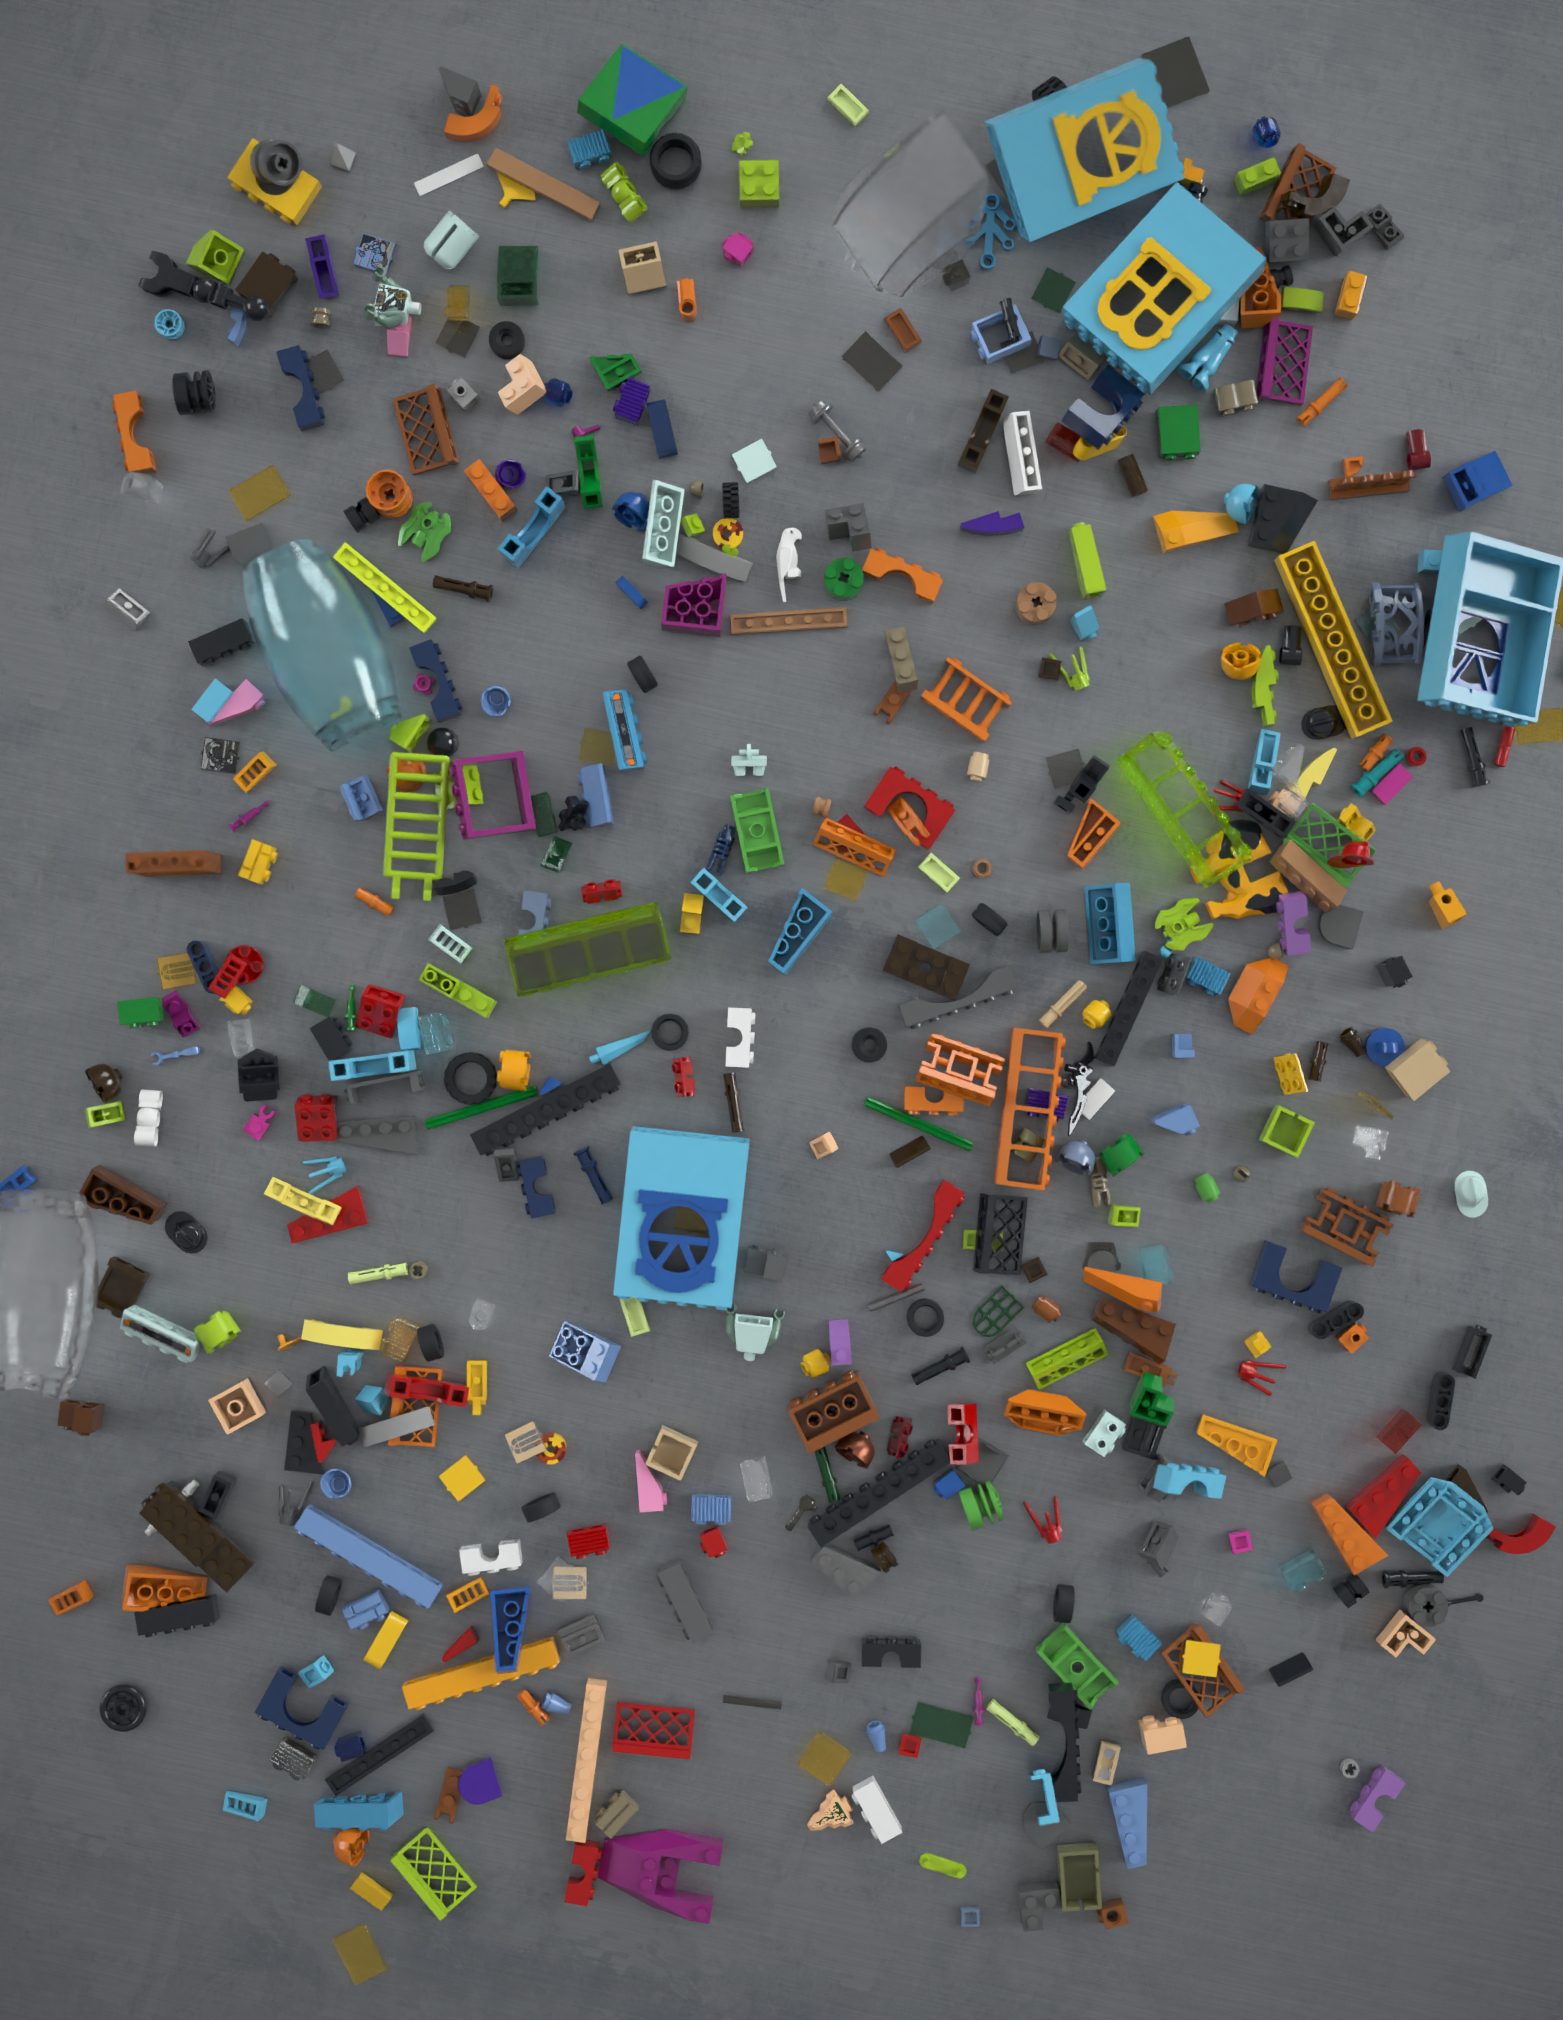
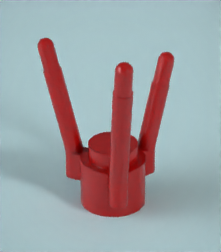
M1220 780L1221 784L1237 792V795L1214 788L1213 791L1234 798V804L1236 805L1245 791L1224 780ZM1208 806L1209 810L1243 812L1238 806Z
M1247 1360V1362L1242 1361L1237 1376L1241 1377L1242 1381L1248 1382L1271 1396L1272 1393L1251 1379L1256 1377L1275 1384V1380L1257 1374V1368H1254V1366L1286 1369V1365L1254 1362L1251 1360Z
M1054 1497L1056 1525L1051 1523L1048 1512H1045L1047 1525L1044 1526V1529L1027 1502L1023 1503L1040 1531L1041 1537L1046 1538L1048 1544L1062 1539L1057 1497Z

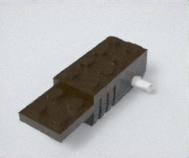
M172 1480L167 1484H159L155 1491L141 1503L143 1509L139 1514L150 1523L145 1533L151 1537L153 1533L158 1531L195 1567L199 1566L227 1593L255 1562L227 1536L229 1533L223 1530L218 1523L216 1524L212 1517L198 1511L200 1506L190 1497L199 1486L196 1480H192L183 1489Z

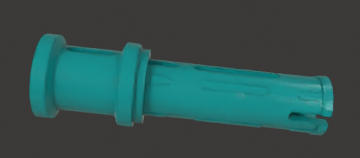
M1395 748L1370 772L1363 773V777L1355 784L1352 783L1350 788L1358 797L1363 798L1371 787L1377 785V780L1403 759L1404 755L1402 753L1399 755L1400 750Z

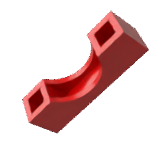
M388 1372L384 1392L392 1397L405 1399L421 1398L446 1405L466 1407L469 1387L461 1383Z

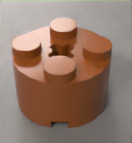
M1394 1181L1381 1184L1375 1207L1400 1216L1405 1213L1407 1217L1414 1218L1420 1198V1189L1409 1186L1408 1188H1402L1400 1183Z

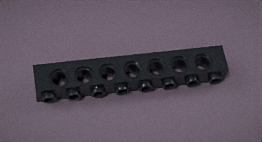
M612 1063L481 1128L470 1134L479 1154L485 1153L486 1156L494 1153L496 1147L503 1145L505 1148L515 1143L514 1138L520 1136L523 1139L532 1134V1129L538 1127L540 1130L550 1125L548 1121L554 1118L558 1121L566 1117L565 1112L571 1109L576 1112L584 1108L583 1103L589 1100L591 1103L602 1099L601 1094L608 1092L610 1095L620 1090L618 1086L622 1083ZM596 1079L604 1081L605 1086L602 1090L595 1088L594 1082ZM579 1088L586 1089V1098L581 1099L577 1096ZM563 1096L567 1097L570 1101L569 1106L566 1108L562 1107L559 1103L560 1098ZM548 1105L551 1107L552 1114L550 1116L543 1115V1106ZM527 1114H531L534 1117L533 1125L525 1123L524 1118ZM509 1123L517 1126L515 1134H510L507 1131ZM492 1132L499 1134L500 1138L497 1143H493L490 1140Z
M929 1440L924 1444L925 1448L922 1450H914L907 1456L908 1459L903 1462L901 1460L897 1461L891 1466V1470L886 1473L884 1471L874 1477L876 1480L870 1484L866 1482L858 1488L859 1491L856 1493L845 1495L842 1498L843 1501L838 1505L834 1503L825 1509L826 1512L821 1516L819 1514L813 1516L809 1520L808 1529L819 1546L823 1547L950 1464V1456L940 1440ZM925 1455L933 1456L931 1463L927 1464L922 1460ZM908 1466H915L917 1471L914 1474H908L906 1472ZM893 1476H897L901 1480L899 1484L892 1485L890 1479ZM876 1487L884 1489V1493L880 1496L875 1495L873 1491ZM860 1498H866L868 1503L865 1506H859L857 1501ZM845 1508L851 1510V1515L848 1517H843L840 1514ZM828 1519H832L835 1522V1525L831 1528L824 1525V1522Z

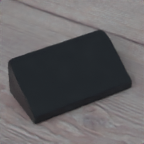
M1303 1652L1269 1669L1278 1687L1314 1670Z

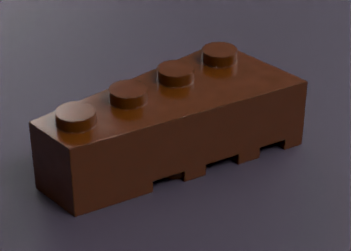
M101 1165L91 1169L74 1201L77 1204L109 1211L111 1214H119L150 1225L159 1220L167 1205L164 1201Z
M1105 1298L1097 1301L1092 1321L1110 1333L1117 1335L1127 1344H1131L1142 1354L1154 1359L1159 1365L1166 1361L1176 1326L1175 1323Z

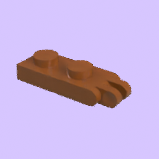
M1131 1351L1123 1367L1124 1371L1139 1377L1142 1376L1143 1372L1162 1377V1386L1164 1387L1166 1383L1172 1386L1175 1384L1174 1381L1168 1379L1169 1376L1176 1379L1178 1376L1171 1372V1367L1163 1364L1159 1365L1155 1361Z

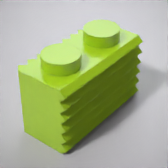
M1273 157L1239 171L1234 181L1240 196H1244V194L1247 195V193L1254 192L1273 182L1276 183L1281 171L1276 159Z

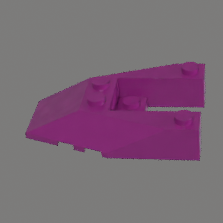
M669 1829L650 1833L649 1831L641 1832V1834L630 1836L629 1834L615 1836L612 1839L609 1837L604 1838L598 1878L653 1908L689 1921L709 1924L713 1896L675 1890L680 1859L719 1866L723 1839Z

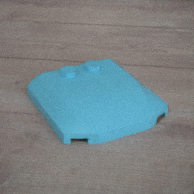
M1430 1477L1385 1525V1528L1399 1540L1403 1539L1430 1560L1432 1566L1448 1577L1493 1530V1525L1484 1506L1456 1484Z

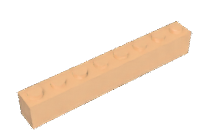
M588 1678L586 1684L566 1840L586 1842L608 1680Z

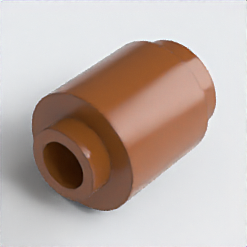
M1042 1295L1037 1298L1031 1307L1035 1310L1036 1314L1049 1323L1052 1320L1056 1322L1062 1314L1059 1311L1061 1308L1059 1305Z

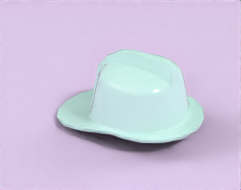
M1465 1171L1461 1173L1454 1183L1458 1208L1467 1217H1478L1488 1207L1486 1183L1477 1172Z

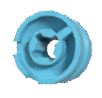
M164 309L156 315L154 320L155 328L165 339L176 340L185 331V322L176 311ZM168 322L173 323L171 328H168Z

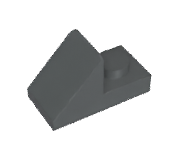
M573 470L546 475V486L557 495L570 494L577 496L578 471Z
M514 1149L494 1150L499 1182L518 1181L517 1151Z

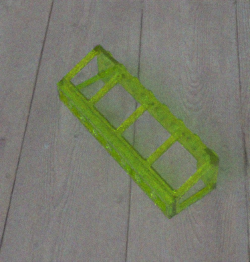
M1165 730L1151 732L1116 759V761L1204 888H1209L1254 858L1251 855L1252 850L1247 844L1242 842L1239 831L1230 825L1228 815L1225 812H1221L1216 798L1209 795L1206 790V784L1197 778L1195 768L1186 762L1183 751L1180 748H1176L1171 734L1165 732ZM1156 743L1160 749L1169 752L1177 765L1151 782L1135 760V756ZM1181 770L1199 795V798L1174 814L1155 787ZM1203 801L1222 829L1196 846L1179 823L1178 817ZM1223 834H1226L1233 844L1231 851L1237 861L1219 875H1216L1200 853V850Z

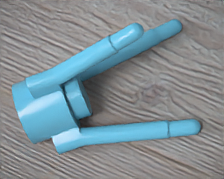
M337 1156L302 1162L304 1165L330 1162L327 1164V1168L309 1174L310 1178L327 1172L333 1175L308 1191V1194L311 1195L335 1179L343 1177L342 1173L346 1172V1167L342 1157L337 1158Z

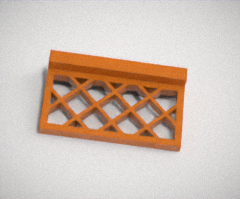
M395 1364L394 1373L406 1375L407 1371H415L419 1377L424 1378L428 1373L432 1372L438 1373L437 1380L442 1379V1368ZM392 1397L390 1418L402 1415L408 1408L411 1411H415L412 1405L421 1398H415L409 1404L405 1398ZM421 1399L427 1407H430L434 1415L435 1425L432 1430L430 1427L421 1429L418 1433L412 1432L414 1436L409 1440H400V1436L388 1440V1445L435 1447L439 1402L433 1401L428 1405L424 1399ZM426 1429L432 1434L431 1442L422 1441L419 1437Z

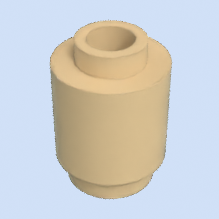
M973 752L967 771V776H970V780L981 782L982 779H986L990 761L988 754Z

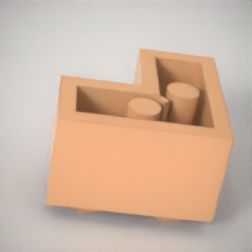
M521 354L505 365L513 381L498 391L505 408L516 415L547 393L533 362Z
M1399 1610L1375 1640L1394 1657H1397L1408 1643L1424 1655L1436 1639L1403 1611Z
M1149 1715L1143 1717L1142 1720H1138L1142 1743L1148 1755L1187 1747L1183 1724L1180 1718L1170 1717L1160 1722L1158 1717Z

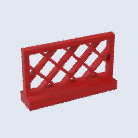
M617 1702L612 1752L690 1759L695 1710ZM621 1707L629 1708L633 1713L626 1721L620 1716ZM643 1709L649 1710L653 1715L646 1723L637 1715ZM662 1711H666L672 1716V1719L665 1725L657 1717ZM672 1712H677L678 1714L674 1716ZM682 1713L691 1714L690 1722L684 1727L676 1719ZM636 1716L642 1726L633 1732L627 1723ZM655 1718L661 1725V1728L652 1734L646 1725ZM619 1719H620V1720L622 1721V1723H623V1724L620 1725V1726H619ZM675 1720L681 1730L672 1736L666 1729V1726ZM625 1725L631 1735L627 1739H617L618 1730ZM688 1726H689V1734H688V1732L685 1730ZM642 1728H645L651 1735L646 1741H640L635 1735ZM664 1729L670 1739L665 1743H660L655 1736ZM683 1731L688 1737V1745H679L674 1738Z

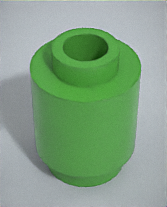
M1209 1173L1194 1179L1196 1182L1195 1187L1202 1201L1207 1200L1210 1203L1219 1198L1218 1194H1220V1191Z

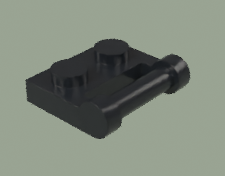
M1133 1417L1122 1449L1156 1460L1158 1455L1156 1452L1164 1428L1166 1429L1167 1427ZM1153 1424L1157 1427L1149 1451L1144 1450Z

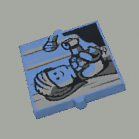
M363 233L359 247H356L357 253L353 264L375 271L377 266H381L386 270L387 275L390 262L393 261L392 256L396 243Z

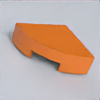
M1364 456L1343 459L1344 478L1353 477L1358 473L1363 465Z

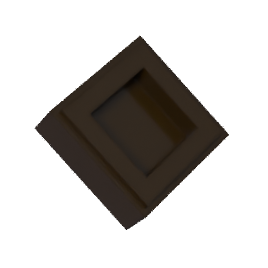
M1042 658L1038 677L1059 680L1062 661Z
M1039 1257L1021 1265L1029 1283L1048 1275Z

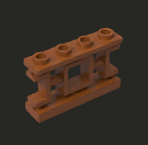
M1329 1187L1326 1190L1320 1188V1193L1316 1199L1323 1202L1324 1205L1316 1220L1307 1216L1299 1230L1373 1267L1379 1252L1371 1249V1246L1379 1231L1386 1235L1389 1234L1390 1228L1394 1226L1389 1222L1390 1218L1382 1214L1376 1216L1372 1214V1209L1364 1205L1361 1208L1354 1205L1355 1200L1344 1196L1342 1199L1337 1196V1191ZM1326 1195L1348 1206V1210L1340 1207L1336 1215L1328 1212L1332 1202L1325 1199ZM1344 1213L1359 1220L1351 1238L1336 1231ZM1361 1213L1382 1223L1384 1226L1374 1225L1371 1233L1364 1230L1363 1227L1367 1220L1360 1217ZM1324 1218L1331 1221L1332 1223L1328 1231L1335 1235L1334 1238L1311 1227L1312 1223L1320 1227ZM1359 1236L1366 1239L1367 1241L1363 1249L1370 1252L1369 1255L1346 1245L1347 1241L1355 1244Z

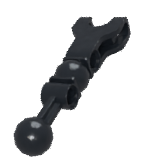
M151 251L149 257L159 267L157 275L151 279L141 278L138 285L144 291L158 297H164L175 292L194 298L201 303H211L225 310L230 305L244 310L246 316L252 321H261L269 313V306L264 298L251 296L246 299L234 295V290L223 284L213 282L209 278H199L196 275L180 270L175 261L168 255L157 251Z

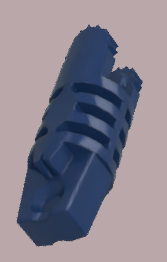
M726 824L722 833H718L706 866L707 871L713 869L718 858L720 860L716 874L722 875L735 840L733 838L735 827Z

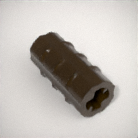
M1134 454L1119 459L1117 462L1132 498L1147 492L1148 488Z

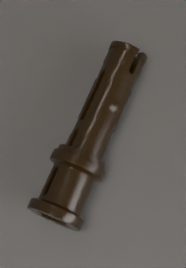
M435 575L433 579V588L463 593L472 599L476 597L485 599L486 602H491L494 590L493 585H481L477 581L468 583Z

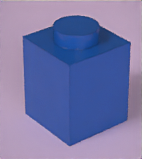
M953 1467L934 1481L936 1486L934 1488L935 1492L940 1498L944 1496L946 1500L965 1487L964 1481Z

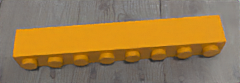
M552 1636L523 1645L521 1647L518 1671L515 1673L497 1674L494 1654L406 1681L402 1689L408 1709L415 1708V1710H420L426 1707V1704L432 1702L439 1704L444 1702L445 1698L451 1696L453 1699L459 1698L464 1695V1692L471 1691V1693H475L487 1685L494 1687L507 1679L509 1681L517 1680L520 1678V1675L526 1673L528 1676L539 1672V1669H553L557 1667L561 1657L555 1638Z

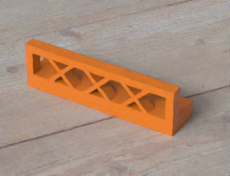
M824 818L813 843L814 846L882 877L885 876L896 851L895 848L828 818ZM821 835L828 838L831 843L825 844L819 841ZM844 845L849 851L843 852L838 846ZM862 853L866 859L861 860L857 858L856 854ZM874 862H882L885 866L881 869L876 867Z

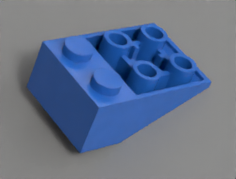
M1496 451L1468 462L1442 477L1459 512L1513 486Z

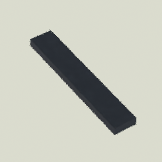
M423 1713L328 1776L325 1781L335 1796H337L432 1733L434 1728Z

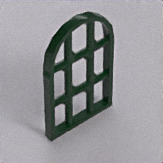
M1001 1285L978 1307L973 1316V1326L977 1333L982 1336H995L1024 1307L1015 1299L1014 1295H1011ZM1003 1289L1006 1294L997 1302L993 1297ZM1010 1296L1014 1301L1004 1309L1001 1304ZM991 1300L994 1306L985 1314L981 1309ZM1017 1303L1021 1308L1011 1316L1008 1312ZM999 1307L1002 1312L992 1321L989 1316ZM980 1312L983 1316L975 1324L976 1315ZM1006 1314L1010 1319L999 1328L996 1324ZM987 1319L990 1324L981 1333L977 1327ZM993 1326L998 1330L993 1334H986Z

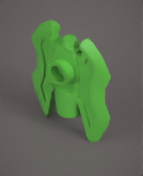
M423 502L412 507L411 517L406 523L401 525L397 544L400 547L412 536L411 542L422 548L425 544L421 557L423 562H426L440 551L441 541L451 532V520L447 513H444L442 515L443 518L440 519L439 513L435 510L428 512V509L432 506L431 502Z

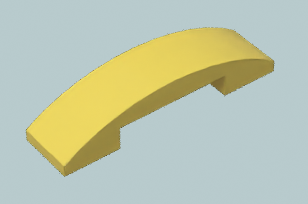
M272 1177L264 1192L265 1196L330 1225L334 1224L342 1208L325 1199L322 1200L292 1187L290 1184L275 1177Z
M304 1319L301 1339L341 1347L380 1350L383 1330L365 1327L356 1328Z

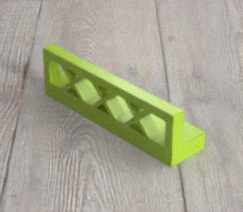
M1094 1328L1026 1362V1365L1040 1390L1109 1354L1098 1331ZM1100 1348L1102 1349V1351H1100V1352H1098V1353H1096V1354H1093L1094 1351H1096V1350H1098V1349H1100ZM1083 1358L1082 1361L1075 1363L1076 1360ZM1065 1367L1064 1370L1058 1372L1060 1368ZM1048 1376L1046 1379L1039 1382L1040 1378Z

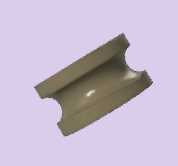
M422 1261L414 1262L409 1268L410 1276L417 1280L422 1279L428 1273V1267ZM415 1265H417V1267L421 1266L423 1268L421 1270V1272L423 1273L422 1275H420V1273H418L417 1275L414 1273V1271L416 1270Z

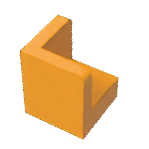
M1185 158L1182 163L1184 179L1177 181V183L1188 187L1193 182L1202 184L1205 171L1191 166L1193 160Z

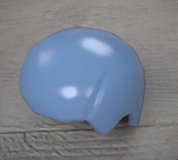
M490 686L482 693L481 708L489 716H502L510 706V694L501 686Z
M341 1469L328 1470L323 1474L320 1481L322 1492L332 1499L343 1498L349 1493L352 1486L351 1477L346 1471Z

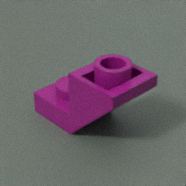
M177 990L162 997V1007L170 1015L173 1027L183 1038L200 1029L189 1006Z

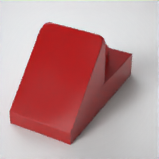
M322 1420L311 1423L310 1426L318 1463H321L327 1458L338 1440L336 1437L325 1439V1436H327L325 1424L322 1425Z

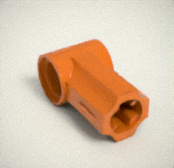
M684 278L677 281L679 313L682 320L690 322L697 316L694 280ZM686 307L693 309L690 313H685L683 310Z

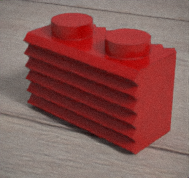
M607 1524L568 1530L567 1532L571 1557L576 1556V1559L588 1557L587 1554L595 1553L598 1556L607 1553V1550H610L611 1545Z

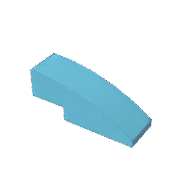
M1265 729L1260 731L1248 783V789L1252 792L1267 795L1270 790L1281 734L1279 732Z

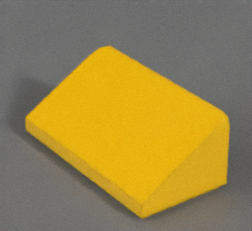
M363 1872L359 1874L350 1887L352 1891L381 1911L393 1896L391 1892Z

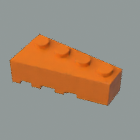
M1328 1493L1310 1502L1346 1566L1354 1575L1388 1556Z

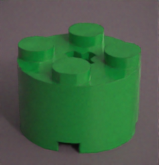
M851 558L834 560L825 570L824 586L827 593L840 601H848L855 598L863 585V571L859 564ZM841 576H844V578L848 577L847 583L839 581Z
M1127 1133L1115 1141L1117 1144L1115 1147L1110 1145L1100 1152V1160L1113 1177L1118 1174L1116 1170L1120 1173L1140 1158L1139 1155L1142 1157L1145 1154L1132 1135L1128 1136Z

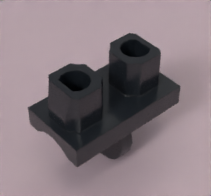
M568 796L565 800L567 809H563L558 815L561 820L558 828L560 831L565 829L581 830L586 825L583 816L589 804L587 801H579L577 796Z

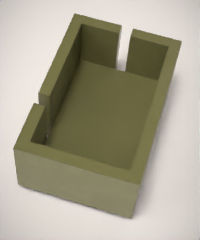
M1096 1843L1056 1845L1062 1911H1080L1078 1900H1081L1084 1910L1102 1909L1100 1871L1098 1869L1099 1853Z

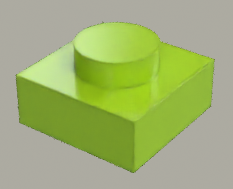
M697 513L680 519L688 537L705 532Z

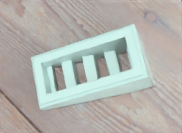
M441 924L438 925L428 939L460 964L472 950V947ZM442 931L445 932L441 940L437 942L436 939L439 937ZM449 936L452 937V939L444 947L443 943L446 941V939ZM457 941L458 944L451 952L449 949L454 944V942ZM464 946L465 948L460 953V955L456 956L455 954L460 949V947Z

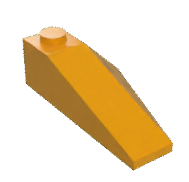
M1169 511L1153 516L1163 554L1239 533L1236 521L1231 519L1227 513Z

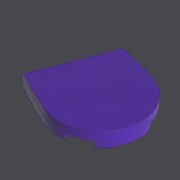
M490 1757L467 1766L458 1780V1791L468 1803L479 1805L502 1796Z

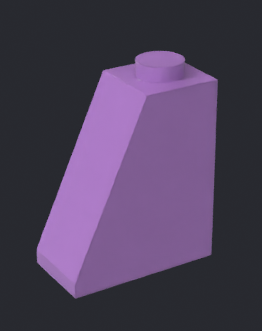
M848 1319L828 1320L832 1366L852 1364Z

